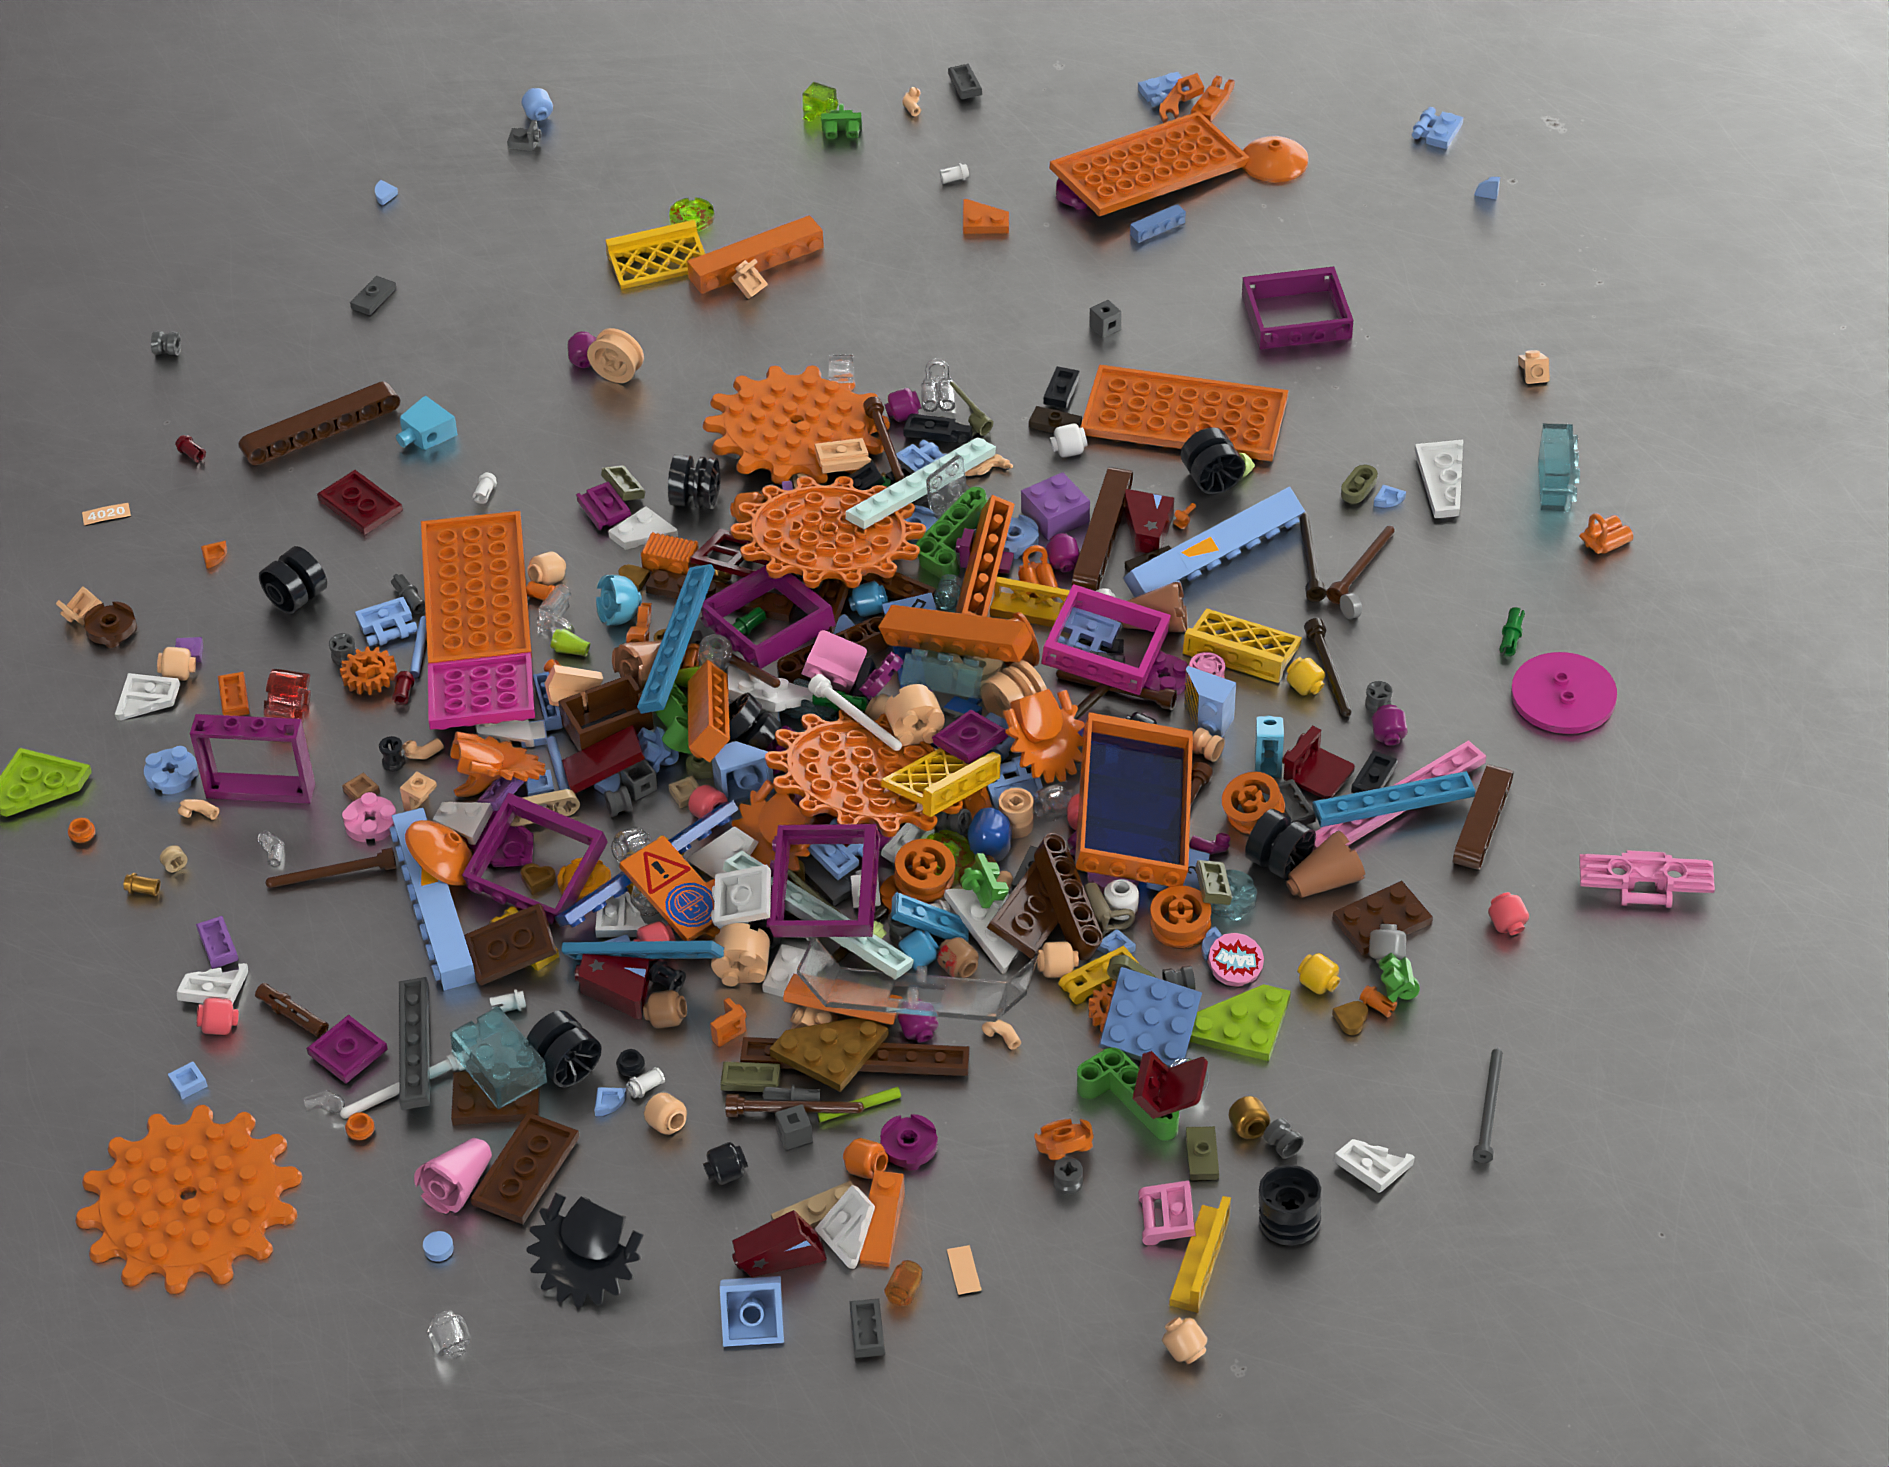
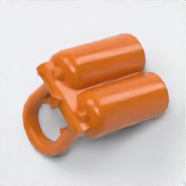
M1594 513L1589 517L1588 527L1579 537L1585 542L1587 548L1591 547L1597 554H1606L1633 540V532L1627 525L1622 526L1621 520L1616 515L1603 519L1601 515Z
M1034 545L1023 552V565L1019 566L1018 571L1019 580L1059 588L1052 566L1047 562L1048 554L1044 547ZM1035 551L1041 552L1042 557H1040V560L1042 562H1030L1028 559L1029 554ZM1026 592L1029 597L1038 598L1035 593Z

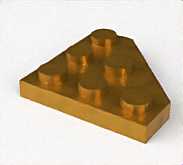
M852 1018L785 1030L769 1050L771 1057L841 1092L889 1034L887 1027L875 1021Z

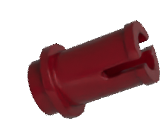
M182 435L176 440L177 450L188 455L194 462L199 463V461L205 458L206 450L193 442L191 436Z
M401 671L394 678L396 685L392 700L396 704L405 705L409 701L410 689L414 686L415 680L410 672Z

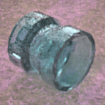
M951 574L942 576L933 597L934 603L944 610L955 609L963 581Z

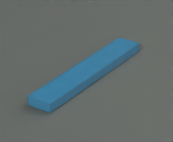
M1467 771L1313 801L1312 808L1320 827L1471 798L1475 797L1476 790Z
M714 941L562 942L561 950L563 954L574 960H582L583 954L649 959L724 957V947Z

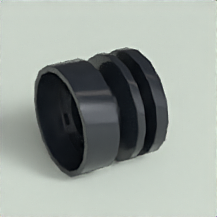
M674 454L668 476L669 504L688 507L693 496L696 508H701L704 503L706 509H714L721 483L718 458H709L707 462L706 457H700L695 467L692 456Z
M1294 1165L1275 1167L1267 1172L1259 1185V1224L1262 1232L1270 1240L1278 1244L1290 1246L1303 1244L1314 1238L1321 1225V1185L1319 1179L1310 1170Z

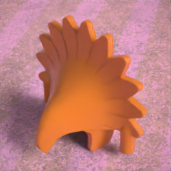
M1046 689L1012 701L1010 703L1011 709L1003 711V717L1008 725L1005 732L1015 739L1010 750L1013 753H1022L1020 767L1024 768L1031 765L1032 777L1034 779L1039 778L1043 773L1047 784L1052 783L1055 776L1059 782L1066 781V772L1070 775L1077 773L1074 761H1082V753L1078 747L1083 745V737L1078 732L1084 728L1085 724L1083 721L1074 719L1078 707L1077 705H1072L1067 690L1057 693L1062 709L1059 708L1050 689Z
M456 732L450 757L459 760L457 771L468 774L469 777L466 783L455 788L453 791L457 797H470L486 790L494 781L501 777L507 780H512L513 777L522 781H527L528 777L539 780L540 775H545V763L539 762V757L536 755L526 754L527 749L513 747L511 742H498L491 736L483 739L477 734Z
M766 780L758 791L752 790L750 792L751 805H739L743 818L733 820L731 825L759 842L750 856L762 864L768 865L770 868L771 860H775L772 840H774V836H777L778 825H820L821 822L816 816L806 817L801 814L799 807L793 802L795 794L776 793L769 801H766V797L774 788L773 783ZM811 844L790 845L788 869L795 872L800 870L798 857H808L810 855L808 848Z

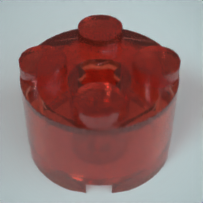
M272 669L266 686L268 697L267 701L264 700V717L301 719L303 724L305 710L302 709L304 705H309L311 690H306L309 687L310 674Z

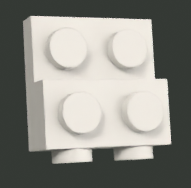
M768 865L715 874V886L712 887V896L715 901L714 910L711 912L713 924L721 929L728 924H748L751 921L770 918L771 869Z

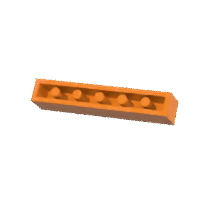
M810 215L688 260L689 280L701 294L734 282L732 277L737 273L735 268L745 260L750 263L753 259H756L757 263L754 267L758 272L824 248L823 230Z
M991 495L982 508L955 613L987 617L1014 503Z
M891 605L879 625L880 632L887 645L997 659L1005 662L1020 663L1033 640L1026 623L1022 621Z
M707 659L688 681V748L695 757L699 759L704 758L710 763L730 740L728 674Z

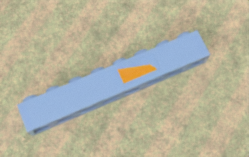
M1289 486L1134 568L1123 579L1134 598L1170 583L1180 582L1186 578L1190 582L1202 574L1201 570L1207 568L1210 571L1222 564L1220 560L1225 557L1229 561L1241 554L1240 549L1247 547L1250 550L1261 543L1259 539L1265 536L1267 539L1280 533L1279 529L1283 526L1287 529L1293 527L1300 522L1298 518L1305 510Z
M424 808L392 815L394 826L389 827L393 843L398 842L399 844L395 846L398 861H404L405 865L401 866L404 880H410L411 883L407 885L410 900H416L417 904L413 905L416 920H422L423 924L419 925L423 941H429V944H426L425 947L429 961H435V964L431 965L435 981L441 980L444 991L475 983L476 978L472 959L448 884L426 872L413 858L406 845L405 833L407 828L415 821L427 820Z

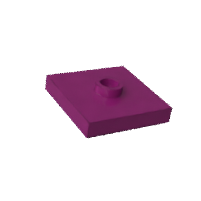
M969 710L935 734L932 739L933 744L965 763L971 764L1005 740L1008 735L1003 727L975 711Z
M348 1014L306 1049L309 1056L344 1083H347L386 1052L388 1047L387 1043Z

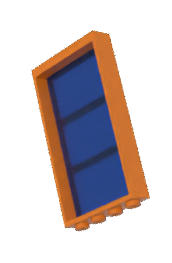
M1088 713L1083 730L1075 867L1077 870L1169 887L1184 885L1189 864L1193 731Z

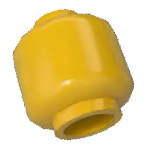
M1301 657L1297 658L1286 670L1288 673L1287 682L1302 696L1310 693L1316 695L1325 685L1322 682L1325 677L1324 670L1310 657L1304 659Z
M1316 953L1313 956L1311 954L1307 955L1297 970L1300 974V983L1318 995H1322L1327 991L1333 992L1341 980L1338 977L1339 966L1321 953Z

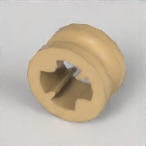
M177 845L167 847L162 851L159 858L165 869L171 873L185 867L188 860L187 855Z

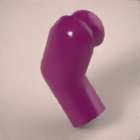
M1219 833L1216 835V840L1208 841L1193 835L1189 842V847L1213 855L1227 851L1230 847L1229 842L1231 838L1226 833Z

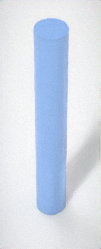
M421 616L410 667V673L413 675V678H417L420 675L427 639L426 616Z
M550 736L546 739L559 789H570L557 739L554 736Z

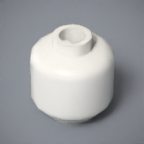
M1075 423L1055 428L1054 437L1050 438L1053 452L1058 451L1062 458L1082 454L1084 447L1087 446L1083 427L1079 428Z
M1118 879L1106 885L1103 896L1111 911L1131 909L1136 914L1139 905V891L1135 884L1125 879ZM1124 915L1113 918L1116 920H1125L1128 919L1129 916Z

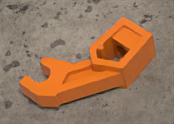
M1198 73L1178 79V82L1165 100L1160 103L1159 116L1163 123L1168 122L1166 113H1173L1175 119L1179 117L1178 104L1181 100L1186 102L1204 93V85ZM1188 86L1190 89L1186 90V92L1181 91L1182 88Z
M642 602L641 606L638 607L636 627L631 626L627 632L626 643L649 641L652 603Z

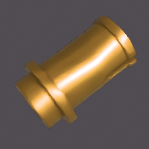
M133 872L131 875H126L123 888L129 894L138 892L157 896L160 891L161 881L160 879L141 877Z

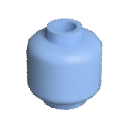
M532 88L522 97L521 104L529 119L541 121L551 115L553 104L545 90Z

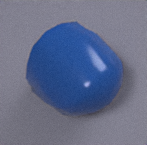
M989 807L980 809L974 815L967 834L970 851L974 858L977 853H982L988 862L996 863L1008 855L1011 848L1012 827L1008 817L1001 811Z

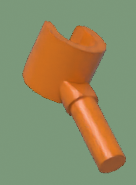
M1191 503L1183 511L1176 510L1174 514L1176 519L1173 521V524L1180 529L1186 528L1190 523L1188 514L1196 508V505Z

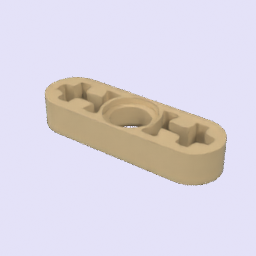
M570 789L523 797V799L538 805L547 804V809L564 816L574 814L580 806L578 798ZM516 815L510 826H520L534 822Z

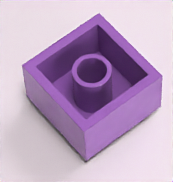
M1061 472L1021 490V512L1024 516L1036 522L1038 531L1049 541L1054 535L1065 534L1089 523L1090 500Z

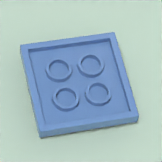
M1121 967L1098 1047L1102 1049L1118 1048L1128 1057L1140 1061L1142 1054L1152 1051L1168 1068L1184 1063L1202 992Z

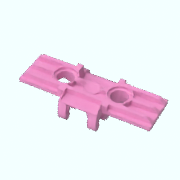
M1626 850V853H1622L1621 856L1579 855L1580 886L1620 889L1621 906L1633 903L1665 905V908H1671L1672 891L1693 893L1715 892L1713 861L1672 858V855H1666L1665 852ZM1621 868L1625 870V874L1617 875L1612 872V869ZM1669 871H1677L1682 876L1673 878L1667 873ZM1638 881L1655 882L1658 894L1633 893L1631 891H1634L1635 883Z

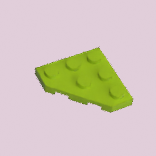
M19 748L0 775V815L8 817L80 791L92 773L90 765Z
M1263 984L1200 1010L1196 1014L1189 1042L1269 1061L1290 1000L1291 991Z

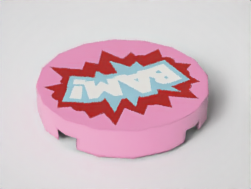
M1230 933L1224 934L1215 940L1210 947L1207 962L1217 980L1225 985L1240 987L1244 986V984L1252 983L1258 978L1263 968L1264 956L1262 949L1255 940L1244 934Z

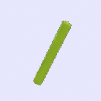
M894 1087L849 1102H861L864 1105V1109L901 1098L899 1087ZM816 1113L819 1123L849 1114Z

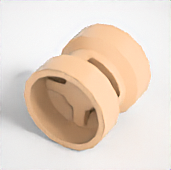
M1200 727L1193 734L1192 752L1204 754L1205 759L1215 762L1222 754L1225 739L1218 735L1212 736L1208 730Z

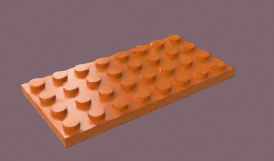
M1198 111L1050 161L1049 169L1100 217L1244 167L1250 160V157Z
M1099 364L1081 427H1083L1086 436L1182 449L1184 443L1196 432L1206 428H1219L1227 434L1238 453H1245L1251 459L1273 461L1289 390Z
M520 511L421 521L428 663L531 652L532 658Z

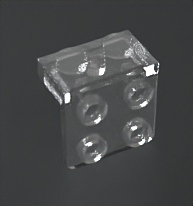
M960 455L953 457L926 479L929 509L934 512L936 519H939L970 488L966 486L964 459Z

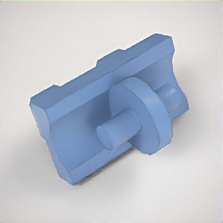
M657 726L655 731L652 732L642 728L638 738L645 760L648 761V764L654 771L658 773L660 764L664 766L674 764L679 758V752L663 743L664 729Z

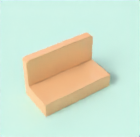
M553 665L544 683L550 705L559 706V700L581 693L584 710H587L585 691L601 685L603 676L602 672Z

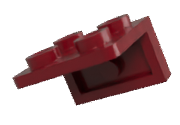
M1312 725L1306 733H1302L1299 736L1294 748L1287 750L1282 760L1284 764L1283 780L1293 779L1298 787L1323 799L1333 798L1352 775L1355 765L1320 748L1322 730Z
M1152 1051L1142 1054L1132 1099L1152 1119L1197 1105L1201 1099L1208 1061L1204 1057H1199L1168 1068Z

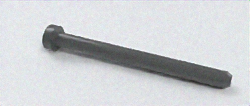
M1494 1048L1491 1052L1479 1145H1476L1473 1149V1158L1480 1163L1491 1162L1494 1155V1150L1490 1147L1503 1057V1052L1500 1048Z

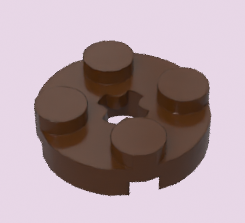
M112 602L113 605L104 606V603L98 604L86 613L84 628L87 637L91 641L114 648L137 629L132 608L122 602Z

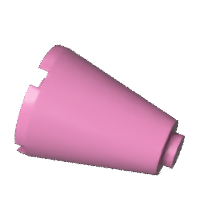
M471 1138L422 1164L414 1174V1182L416 1187L420 1184L424 1192L421 1194L423 1200L438 1212L445 1214L449 1211L458 1212L464 1206L492 1158L490 1147L484 1140Z

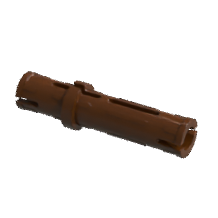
M265 982L256 989L255 997L271 1006L273 1012L278 1015L283 1014L297 1025L314 1034L317 1038H320L328 1031L329 1024L326 1021L321 1020L307 1009L292 1001L291 996L287 993H280ZM278 999L279 1001L287 1005V1007L285 1008L275 1000ZM297 1013L301 1014L302 1016H304L305 1018H307L309 1021H308V1022L305 1021L304 1019H302L301 1017H299V1016L296 1015V1014H297Z

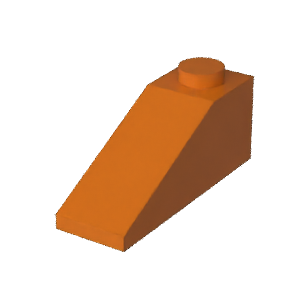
M877 1170L874 1172L869 1200L874 1204L875 1209L860 1254V1263L885 1267L890 1265L905 1196L904 1174Z

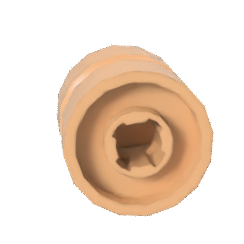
M1022 788L1005 790L999 797V811L1009 819L1012 827V838H1023L1029 835L1034 827L1033 796Z

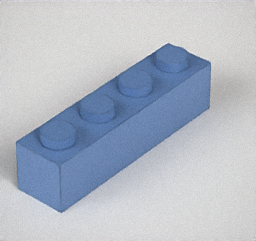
M1176 204L1130 224V236L1139 243L1185 223L1186 211Z
M549 671L533 675L534 687L546 731L563 728L559 707L550 705L544 684Z

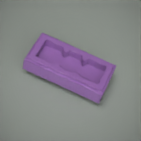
M501 777L490 785L477 802L491 803L493 811H498L508 792L514 794L524 781L515 777L512 780Z
M223 916L196 924L212 969L239 961Z

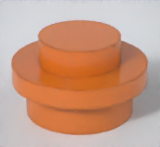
M87 818L74 819L68 828L69 838L77 843L86 842L95 835L94 824Z
M359 1112L348 1118L345 1129L351 1139L364 1140L373 1134L375 1125L371 1117Z

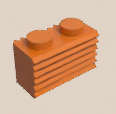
M652 532L641 552L642 568L649 569L650 571L658 569L687 575L689 568L696 567V564L690 563L691 556L699 550L698 542L696 540L693 542L682 537L679 539L678 537L674 538L673 536L669 537L668 535L665 536L664 534L660 535L659 533L655 534Z

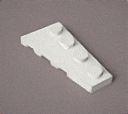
M1463 440L1415 444L1414 452L1434 518L1459 516Z

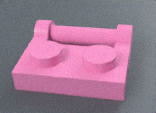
M1189 1181L1148 1186L1138 1191L1139 1201L1142 1203L1144 1230L1142 1232V1242L1145 1245L1151 1246L1163 1240L1196 1236ZM1157 1199L1162 1200L1164 1226L1156 1227L1154 1202Z

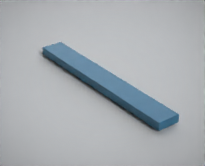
M712 564L691 567L688 570L637 705L640 713L664 710L715 573Z

